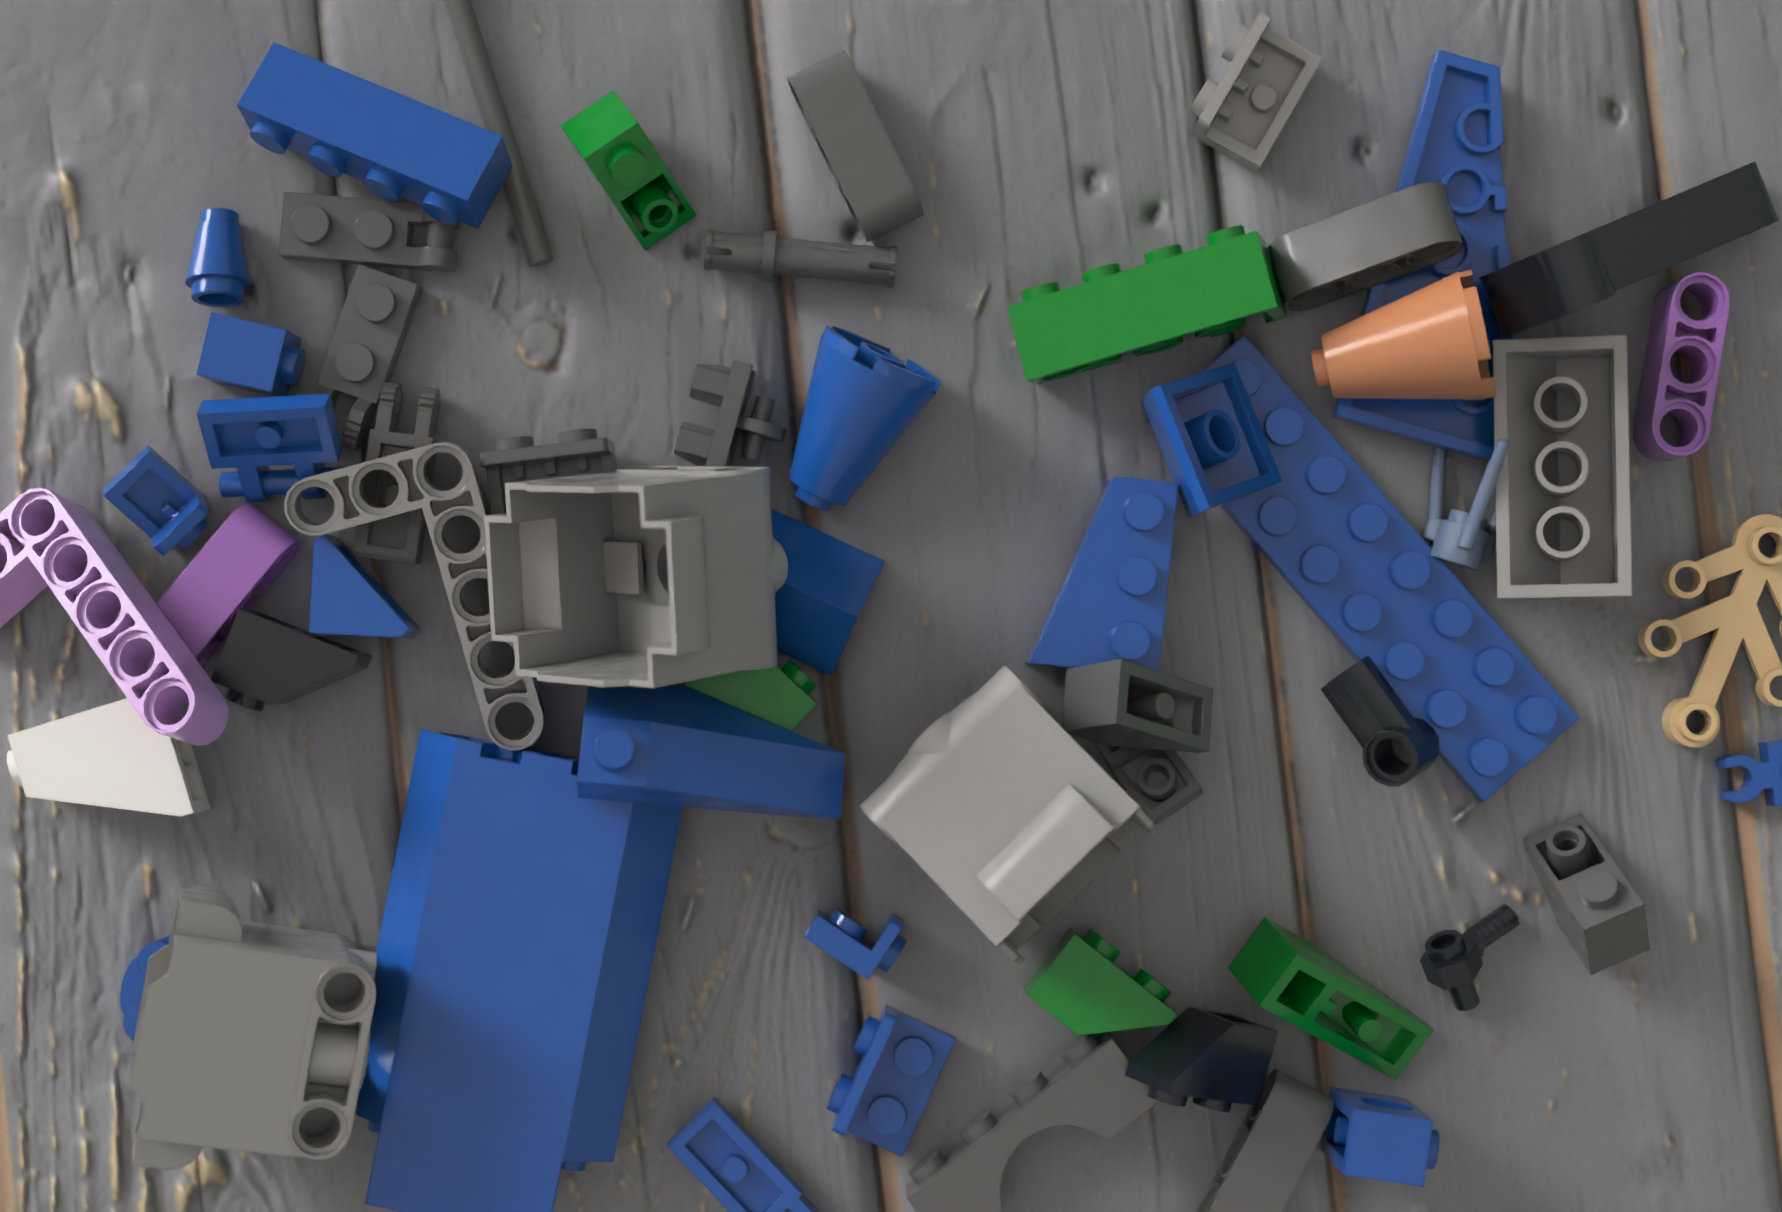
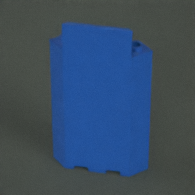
M420 730L376 950L377 964L374 980L376 1000L370 1027L369 1054L355 1110V1115L369 1121L368 1129L370 1131L379 1133L365 1200L366 1205L401 1212H553L561 1169L584 1171L587 1162L614 1161L683 807L578 798L577 775L579 758L532 749L510 751L500 748L494 742L472 736Z

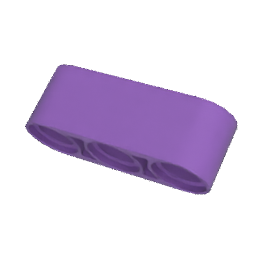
M1707 272L1692 273L1664 287L1656 296L1653 304L1633 425V440L1639 452L1646 458L1656 462L1670 461L1697 452L1706 443L1710 432L1730 308V296L1725 284L1717 276ZM1683 291L1693 293L1699 299L1701 315L1698 321L1689 318L1683 313L1680 306V297ZM1674 353L1683 355L1691 365V377L1687 384L1678 381L1670 370V360ZM1664 415L1673 417L1681 427V439L1676 447L1669 445L1661 436L1660 423Z
M250 501L239 506L223 522L157 602L160 610L202 668L226 641L238 609L251 610L287 567L300 546V542Z

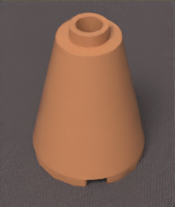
M1472 270L1456 272L1321 335L1323 348L1311 350L1318 388L1331 386L1333 398L1483 400L1497 396L1495 379L1490 376L1487 362L1488 359H1491L1477 288L1473 286Z

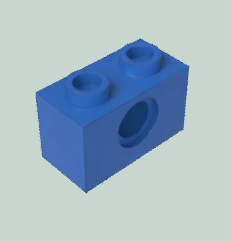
M1330 1087L1329 1097L1334 1099V1109L1323 1133L1321 1150L1334 1165L1347 1176L1424 1187L1426 1169L1433 1170L1435 1168L1439 1154L1438 1130L1432 1129L1433 1120L1406 1098Z

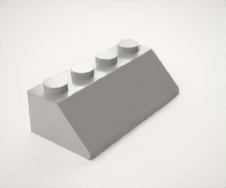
M1627 335L1493 340V377L1497 394L1496 397H1493L1494 448L1497 441L1502 438L1507 439L1510 444L1495 485L1497 599L1568 600L1626 599L1631 597L1632 551Z

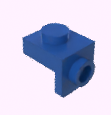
M149 445L103 488V496L152 539L153 548L162 556L166 555L175 545L180 549L186 548L199 537L207 526L208 522L204 519L209 512L206 497Z

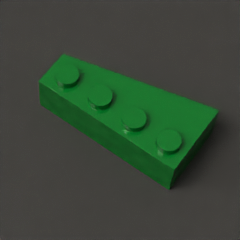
M1238 225L1207 235L1208 245L1183 253L1180 244L1166 246L1144 254L1145 265L1121 272L1118 263L1108 264L1084 272L1082 274L1084 283L1060 290L1058 282H1051L1022 291L1023 302L1007 306L1026 380L1035 384H1042L1116 364L1123 360L1121 354L1133 351L1134 356H1142L1165 351L1183 343L1182 336L1195 333L1196 338L1208 336L1213 338L1237 331L1238 327L1245 324L1244 318L1259 313L1264 314L1266 323L1287 318L1268 244L1257 231L1246 234L1244 226Z

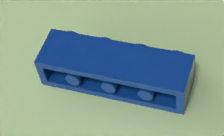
M275 42L271 45L237 104L250 129L251 138L263 148L277 154H284L286 150L306 157L307 161L317 170L335 178H340L344 173L364 182L369 190L386 200L398 201L402 197L419 204L425 213L447 225H455L459 221L479 229L512 168V162L503 136Z

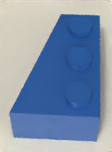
M1114 476L1107 482L1025 664L1073 668L1123 659L1159 671L1179 483Z

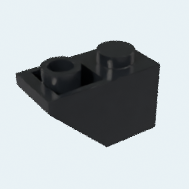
M1188 1007L1128 1062L1125 1076L1149 1085L1147 1096L1171 1105L1185 1107L1188 1097H1193V1103L1221 1112H1230L1232 1103L1259 1106L1278 1031L1234 1014Z

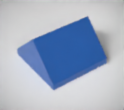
M1235 362L1159 385L1150 389L1141 400L1174 483H1179L1178 493L1188 518L1282 482Z
M771 509L772 534L774 539L784 549L788 562L787 578L775 595L777 650L832 676L885 561Z

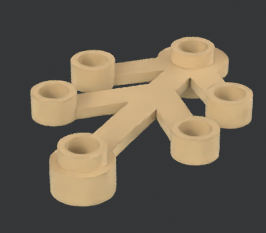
M1761 514L1750 517L1743 521L1736 529L1732 546L1696 561L1674 562L1663 572L1662 585L1666 593L1675 599H1690L1700 595L1704 591L1707 582L1739 571L1729 596L1671 620L1649 621L1639 631L1638 643L1641 650L1650 657L1666 658L1676 654L1680 650L1682 643L1715 630L1689 696L1674 699L1666 706L1662 714L1663 731L1666 737L1676 745L1694 748L1702 747L1709 744L1717 736L1720 729V716L1715 705L1741 642L1757 677L1755 689L1758 698L1768 706L1782 707V698L1777 700L1770 692L1771 681L1776 676L1782 678V664L1757 607V602L1766 583L1782 617V518L1779 516ZM1764 534L1770 535L1776 543V550L1769 558L1764 556L1758 547L1759 540ZM1681 568L1689 570L1693 576V585L1687 592L1680 590L1675 583V576ZM1782 621L1780 622V626H1779V632H1780L1781 638H1782ZM1657 627L1664 628L1670 638L1669 644L1662 651L1657 650L1651 642L1652 632ZM1694 710L1699 711L1704 717V727L1697 734L1691 733L1686 725L1688 715Z

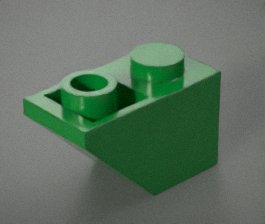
M614 90L561 125L573 146L644 250H647L697 216L643 129Z
M1069 928L1024 986L1028 997L1078 1036L1169 1025L1177 1015L1171 1006L1164 1002L1171 991L1142 968L1133 977L1117 965L1114 961L1121 952L1091 928L1084 937L1072 928Z

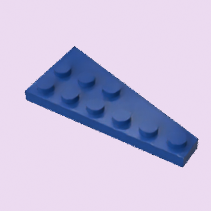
M1438 50L1433 55L1395 192L1426 182H1441L1445 184L1463 242V248L1459 253L1445 261L1369 288L1360 317L1456 272L1472 270L1473 286L1477 288L1491 359H1488L1487 362L1490 376L1493 377L1492 341L1514 339V334L1503 337L1479 279L1510 265L1509 244H1506L1504 211L1507 210L1506 185H1503L1501 162V145L1504 144L1500 67ZM1493 397L1483 400L1337 398L1332 418L1486 462H1489L1494 451Z

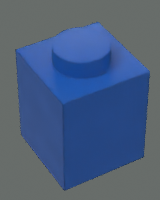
M211 312L196 375L214 383L274 397L288 396L290 385L297 386L304 371L305 350L300 349L302 338L286 329Z

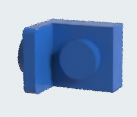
M837 908L832 916L819 909L803 936L866 979L870 978L876 967L887 972L907 942L905 938L899 935L904 926V920L892 913L873 944L863 938L868 929L859 921Z

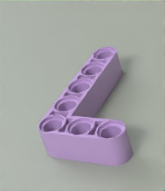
M29 489L18 496L0 513V628L49 586L143 722L152 731L195 746L208 745L218 739L225 730L228 721V706L224 697L94 516L86 508L47 489ZM120 611L119 617H118V619L115 621V618H116V616H117V613ZM155 655V659H154V661H153V664H152V666L150 667V669L148 670L149 662H150V660L152 659V657ZM189 702L187 714L181 720L183 708Z

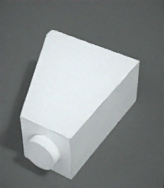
M127 698L7 735L12 749L7 753L8 769L16 785L23 787L26 797L180 817L211 810L192 745L152 731L143 722Z

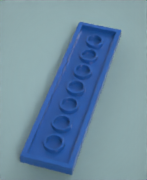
M1243 335L1202 372L1235 362L1282 482L1224 504L1221 507L1357 662L1370 656L1411 715L1425 720L1434 728L1439 738L1440 750L1438 755L1478 801L1485 802L1580 718L1440 558L1430 556L1432 549L1246 336Z

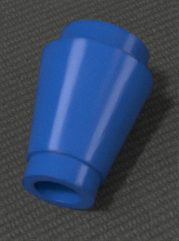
M210 208L200 213V223L198 224L185 284L192 289L191 299L198 304L210 307L238 306L244 302V291L251 287L241 227L239 226V214L235 211L223 208Z

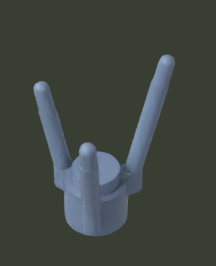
M1502 438L1497 441L1470 513L1451 509L1448 520L1443 519L1446 450L1434 447L1429 517L1422 538L1434 541L1430 556L1477 571L1480 569L1483 557L1490 558L1496 541V510L1489 523L1483 517L1510 445L1507 439Z

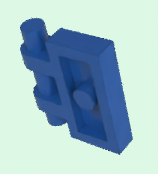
M330 394L203 400L198 409L197 418L211 469L237 467L238 472H223L220 474L219 488L222 497L245 496L247 502L270 501L272 495L287 494L288 490L296 482L304 478L348 467L325 466V463L338 462L343 450ZM294 464L295 468L270 470L269 466ZM311 487L304 492L302 497L304 499H324L328 492L320 487Z

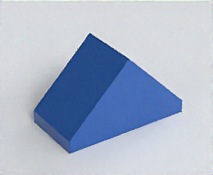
M324 534L314 541L309 633L413 639L422 631L338 537Z

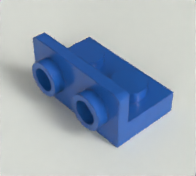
M885 1005L880 1019L868 1015L853 1048V1051L863 1055L853 1078L841 1074L826 1107L827 1110L836 1113L833 1119L832 1131L842 1136L847 1131L903 1157L954 1045L955 1036L888 1005Z

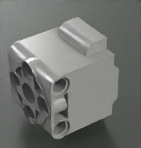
M634 466L617 468L614 472L505 483L506 513L484 516L491 641L514 643L516 676L537 677L538 681L596 687L635 686L657 688L737 671L768 669L778 665L775 595L787 578L788 562L784 549L774 539L772 534L769 467Z
M1005 665L976 693L954 710L944 714L931 724L912 744L908 754L897 765L887 780L859 806L898 848L908 853L996 947L1000 948L1012 961L1020 964L1025 958L1018 949L1036 932L1040 933L1126 849L1125 845L1143 827L1152 836L1157 832L1154 823L1141 810L1140 806L1050 716L1041 701Z
M180 884L169 943L148 959L132 1046L136 1054L130 1087L140 1098L134 1133L132 1166L164 1170L181 1169L191 1164L201 1154L203 1147L313 1160L328 1159L337 1155L347 1145L350 1138L359 1089H361L367 1066L370 1027L376 1000L374 980L377 953L358 950L353 941L338 933L241 921L234 900L225 892L214 888Z

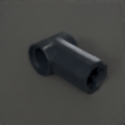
M1370 656L1363 658L1321 688V691L1362 746L1363 764L1368 774L1376 782L1385 786H1400L1415 778L1436 761L1440 749L1439 738L1434 728L1425 720L1411 715ZM1393 738L1402 741L1408 747L1411 754L1410 764L1401 761L1395 755L1392 749Z

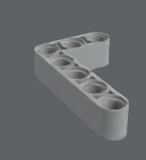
M437 442L310 476L296 482L288 490L284 501L285 516L292 527L298 532L309 536L324 535L422 508L486 731L490 739L503 749L516 751L533 745L540 737L544 726V706L536 678L516 676L515 664L504 673L488 671L482 665L479 651L484 644L491 641L490 610L487 612L473 611L465 605L462 599V589L467 581L474 578L488 580L484 516L489 514L476 468L469 452L462 446L452 442ZM446 452L452 454L462 465L463 475L461 481L452 489L435 487L427 477L426 467L428 461L437 453ZM382 469L388 471L398 482L399 492L397 498L389 506L373 504L364 493L363 485L365 478L374 470ZM320 487L331 494L335 509L332 517L326 523H315L304 516L300 501L308 488ZM464 515L472 518L478 524L481 538L475 548L468 551H459L447 543L444 536V528L446 522L454 516ZM506 642V643H508V644L513 648V650H514V643H513V642ZM513 702L524 704L531 710L534 716L533 724L522 733L513 734L506 732L497 721V712L502 706Z

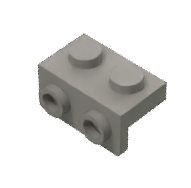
M1261 11L1251 28L1239 23L1221 56L1223 59L1231 62L1219 83L1210 78L1207 79L1190 109L1191 113L1199 117L1192 133L1194 138L1257 173L1323 59L1318 54L1269 28L1268 25L1272 17Z

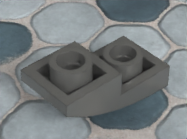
M1092 741L1124 791L1140 806L1141 810L1154 825H1157L1203 794L1202 787L1176 751L1107 746Z

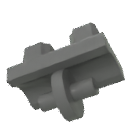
M733 360L732 368L722 365L697 364L689 397L693 400L720 406L721 409L715 429L682 422L674 448L676 456L696 466H731L739 433L746 434L740 457L759 462L764 440L783 442L786 429L769 423L775 400L756 396L751 418L744 416L756 373L752 370V364Z

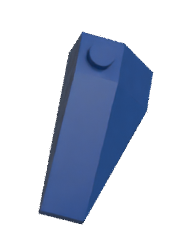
M679 683L657 688L588 686L577 775L578 798L840 821L845 768L844 753Z

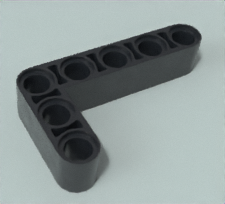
M1752 162L1496 270L1479 279L1502 335L1506 337L1561 318L1617 294L1616 290L1764 228L1779 221V218L1757 164Z

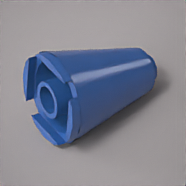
M827 325L820 337L789 473V479L798 486L795 496L805 503L824 511H829L832 503L845 506L935 396L941 380L927 369L909 359L905 363L890 354V349L840 327L833 326L830 328Z

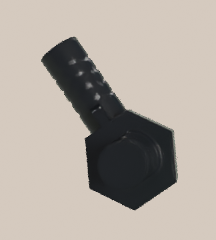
M1503 904L1469 927L1463 934L1456 930H1445L1432 935L1426 941V951L1420 959V963L1427 981L1444 990L1448 989L1457 1010H1471L1479 1004L1480 999L1473 981L1483 965L1481 957L1487 946L1519 925V919L1513 909Z

